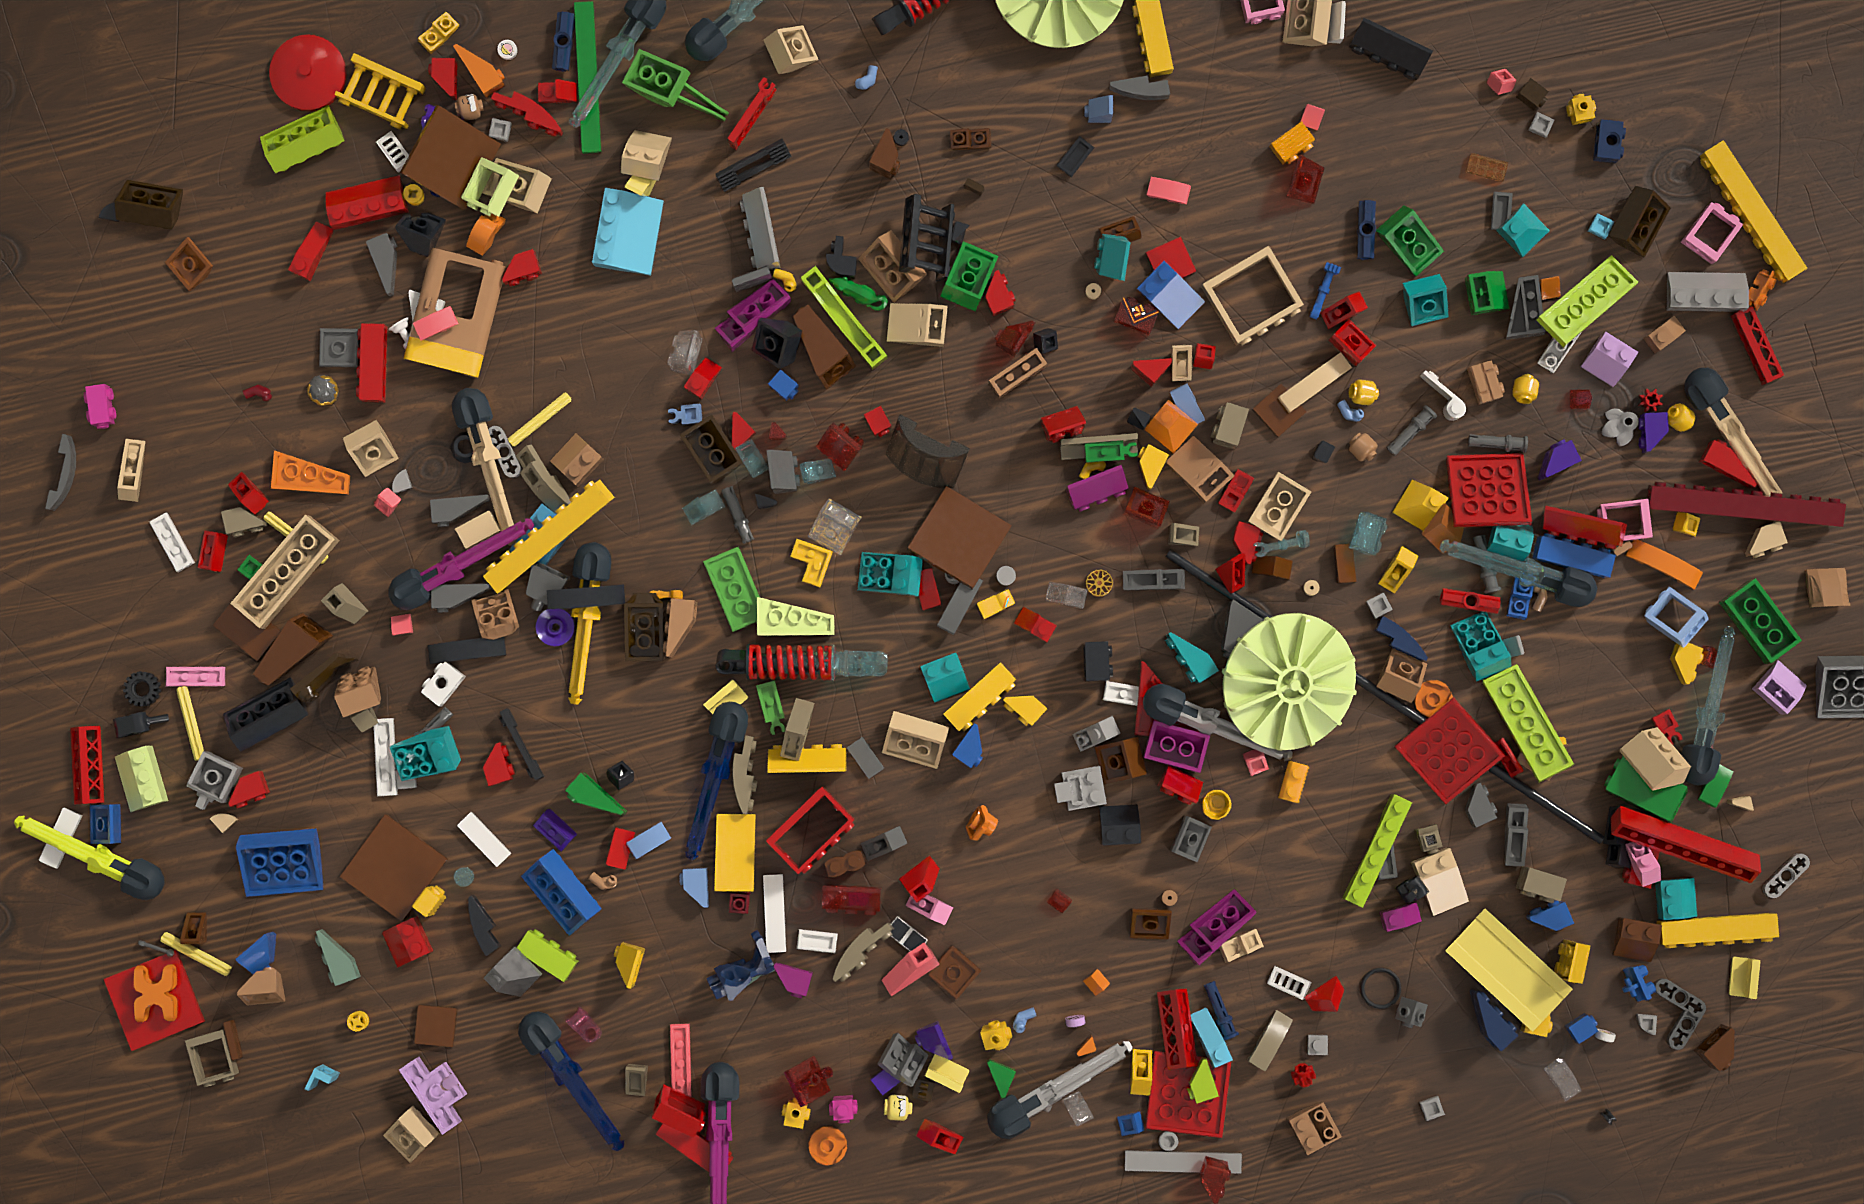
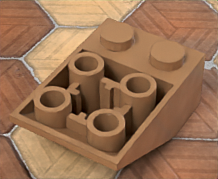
M1194 436L1166 461L1171 469L1204 504L1234 477L1233 473Z
M671 598V603L668 602L667 614L670 615V619L665 624V633L668 634V640L664 641L663 652L669 658H673L696 622L698 602L695 600Z
M364 667L358 673L353 675L348 673L340 677L334 697L343 717L380 704L381 695L375 667Z

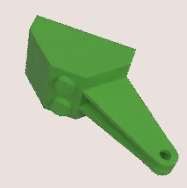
M641 49L638 50L622 82L627 88L664 107H673L676 101L725 122L726 118L680 96L683 89L726 116L729 114V112L686 83L690 75L687 69Z

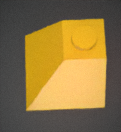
M1411 480L1392 513L1424 531L1443 503H1446L1448 497L1429 486Z
M622 942L620 946L616 947L614 957H617L616 964L626 987L631 989L635 986L645 948Z

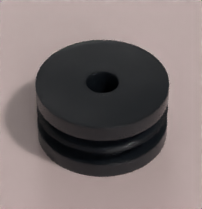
M897 130L894 134V142L898 146L906 145L909 141L907 131Z
M1605 1109L1606 1112H1601L1600 1114L1609 1125H1612L1611 1122H1616L1617 1120L1608 1109Z

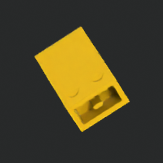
M1563 940L1558 950L1560 959L1555 964L1554 972L1562 980L1583 984L1590 945Z

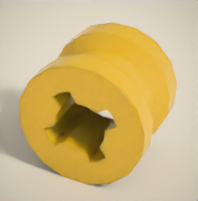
M410 184L403 191V196L410 205L418 206L424 201L425 194L418 185Z
M356 1011L350 1014L347 1019L348 1027L355 1032L365 1029L369 1024V1017L363 1011Z

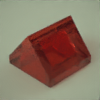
M1590 389L1570 390V409H1590L1592 401Z
M776 422L771 424L769 439L786 440L787 435Z
M1702 646L1703 659L1699 665L1714 669L1719 650L1711 646Z
M1056 888L1047 903L1063 913L1071 904L1072 899Z

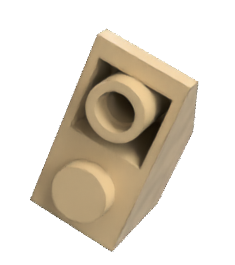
M1780 521L1756 529L1745 552L1746 557L1753 555V558L1765 555L1764 551L1771 549V552L1783 549L1782 545L1788 542Z

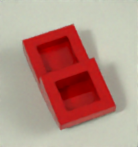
M1237 469L1218 503L1235 513L1254 477Z

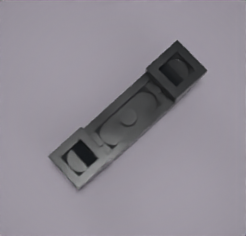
M624 584L546 590L548 609L594 607L625 603Z
M505 636L494 640L478 638L428 645L430 664L507 655Z

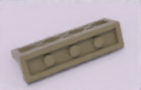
M1138 434L1061 439V461L1085 459V443L1123 441V446H1126L1131 442L1137 443ZM1131 446L1130 452L1138 454L1137 446Z

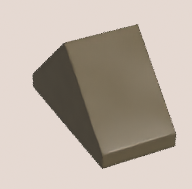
M1171 523L1169 525L1168 544L1198 546L1199 527Z
M628 1064L626 1066V1094L645 1096L647 1065Z

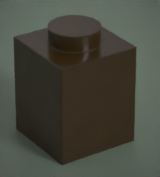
M1530 78L1516 98L1534 111L1537 107L1541 108L1548 100L1545 96L1549 91Z

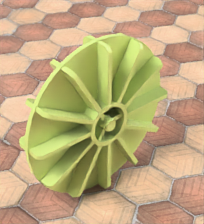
M995 0L1003 16L1002 18L1017 33L1030 42L1054 48L1074 47L1100 35L1116 18L1124 1Z
M1288 613L1264 618V621L1251 628L1242 638L1239 637L1237 639L1238 643L1231 652L1226 667L1222 670L1224 674L1223 696L1224 706L1231 720L1246 737L1267 748L1279 751L1292 750L1308 745L1314 746L1315 742L1325 737L1337 725L1341 726V719L1347 712L1353 695L1357 693L1355 690L1356 671L1354 663L1356 660L1347 642L1334 627L1311 615Z

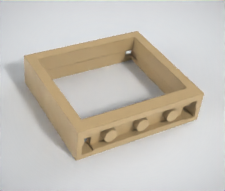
M1269 246L1201 286L1236 346L1240 343L1242 346L1252 341L1250 337L1255 334L1261 336L1268 331L1267 327L1273 324L1275 327L1285 321L1284 318L1286 316H1295L1301 312L1300 308L1304 305ZM1268 258L1294 304L1239 335L1213 289L1263 259Z

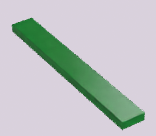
M574 2L582 153H602L594 2Z

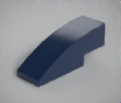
M1384 616L1380 617L1374 631L1391 638L1388 646L1422 662L1427 661L1428 657L1421 646L1405 629Z

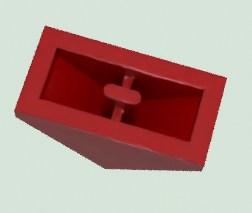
M733 412L732 446L738 452L756 435V432L737 412Z
M1243 552L1215 569L1230 593H1234L1245 586V553Z
M1335 976L1304 998L1312 1011L1337 1012L1344 988L1337 976Z

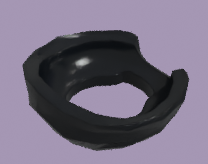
M467 431L460 432L452 440L450 446L452 455L459 462H472L473 452L462 454L458 450V443L461 440H470Z

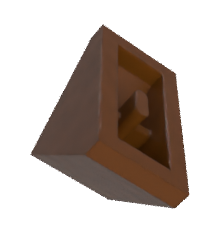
M1257 555L1256 561L1253 562L1252 574L1290 580L1293 561L1277 556Z
M206 912L187 913L180 944L206 943Z

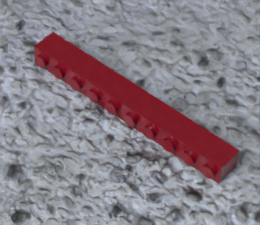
M1655 481L1654 485L1649 484L1647 499L1649 509L1844 526L1846 504L1840 502L1841 499L1829 498L1828 501H1824L1819 496H1809V499H1803L1802 495L1790 494V497H1782V493L1771 492L1770 495H1763V491L1751 490V494L1743 493L1744 490L1732 489V492H1727L1722 487H1713L1712 490H1706L1705 486L1693 485V488H1685L1686 484L1674 483L1673 487L1666 486V482Z

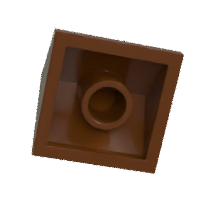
M1131 908L1130 938L1169 939L1172 911L1170 909Z

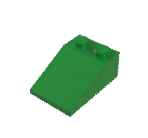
M1405 205L1376 230L1384 243L1414 276L1419 275L1444 252L1415 211Z
M963 241L940 297L976 311L998 256Z
M580 773L565 790L568 792L566 796L574 803L579 802L580 804L620 815L628 812L586 773Z

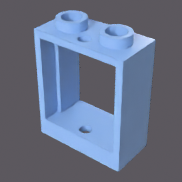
M1671 587L1661 592L1656 603L1649 606L1644 615L1650 625L1683 648L1709 619L1704 610ZM1672 598L1695 613L1678 633L1656 618Z

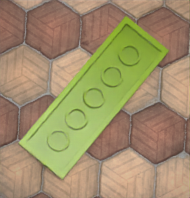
M1611 255L1540 315L1537 321L1564 348L1634 288L1638 281Z
M1517 664L1483 680L1482 683L1539 783L1574 765Z

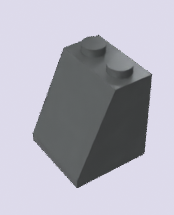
M1235 600L1230 601L1227 606L1221 651L1224 652L1222 656L1226 659H1229L1231 652L1238 643L1237 639L1239 637L1242 638L1251 628L1264 621V619Z

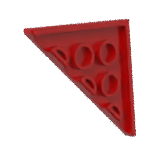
M1141 661L1134 734L1149 736L1153 721L1157 720L1146 714L1143 708V698L1148 689L1163 683L1144 661ZM1179 721L1173 725L1199 732L1198 729Z

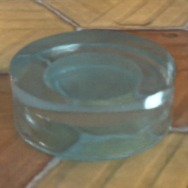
M459 868L454 874V880L459 886H469L474 880V873L470 868Z

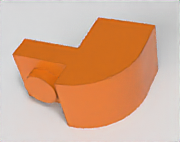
M491 214V216L481 215L469 235L466 247L483 256L492 246L495 234L505 224L506 219Z

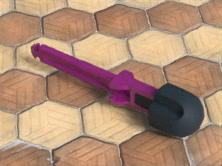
M525 519L523 523L519 521L456 557L450 551L443 556L441 562L421 573L417 569L410 568L396 576L391 581L388 591L392 604L401 610H411L430 601V590L448 580L461 579L464 577L461 570L522 537L528 529L531 531L534 527L532 519Z
M716 1062L707 1067L702 1075L701 1098L708 1100L706 1140L710 1141V1204H727L729 1141H732L731 1101L739 1098V1077L735 1069L728 1063Z

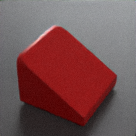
M1197 343L1193 366L1212 369L1216 346Z

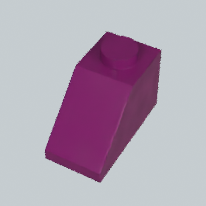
M1417 902L1379 912L1383 929L1387 932L1408 927L1422 921Z
M776 962L774 968L786 990L791 992V996L802 998V995L806 996L813 972Z

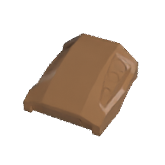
M1845 568L1805 570L1810 608L1850 606Z
M508 589L505 592L482 599L471 600L482 638L494 640L510 635L519 628Z

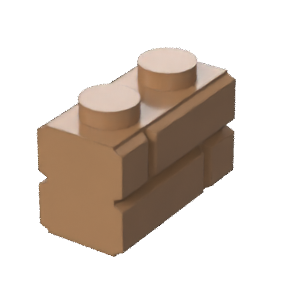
M1492 360L1467 369L1478 405L1503 397V393H1505L1502 382H1498V367L1492 363Z

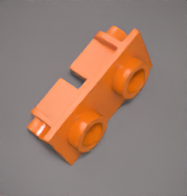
M1763 269L1762 272L1758 273L1753 282V285L1759 288L1751 287L1749 289V306L1754 304L1756 311L1765 304L1769 289L1772 290L1777 280L1774 271L1769 275L1770 272Z

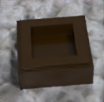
M967 178L964 188L982 196L984 186Z

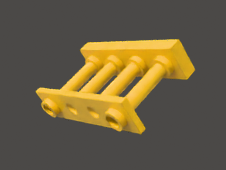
M354 53L351 61L355 64L354 67L356 69L344 94L335 92L336 97L339 99L338 102L346 106L352 104L390 121V125L401 130V127L408 129L409 126L403 121V118L414 95H417V93L423 95L426 87L420 82ZM368 70L372 72L371 75L373 77L360 102L351 98L362 72ZM384 77L390 80V85L379 109H375L368 104L379 80H382ZM401 85L407 88V93L396 117H393L385 112L397 87Z

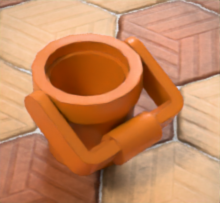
M978 806L966 825L969 838L978 841L983 834L990 836L997 826L998 819L988 813L986 806Z

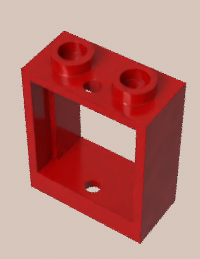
M663 1084L654 1101L652 1118L694 1138L697 1131L701 1132L705 1124L703 1121L706 1112H704L705 1104Z

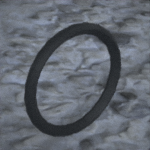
M1376 968L1369 971L1363 977L1360 987L1361 994L1365 1002L1370 1006L1385 1009L1394 1005L1399 999L1401 983L1397 975L1391 970ZM1376 972L1390 974L1397 984L1395 998L1385 1005L1372 1003L1365 994L1366 980Z

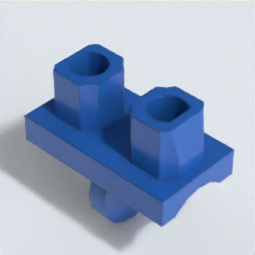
M1633 966L1623 969L1626 976L1624 979L1626 986L1622 988L1623 992H1630L1631 997H1635L1637 1002L1651 999V994L1656 991V988L1652 982L1645 983L1643 979L1644 976L1648 975L1646 966Z

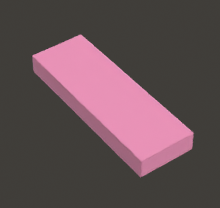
M166 667V686H225V667Z

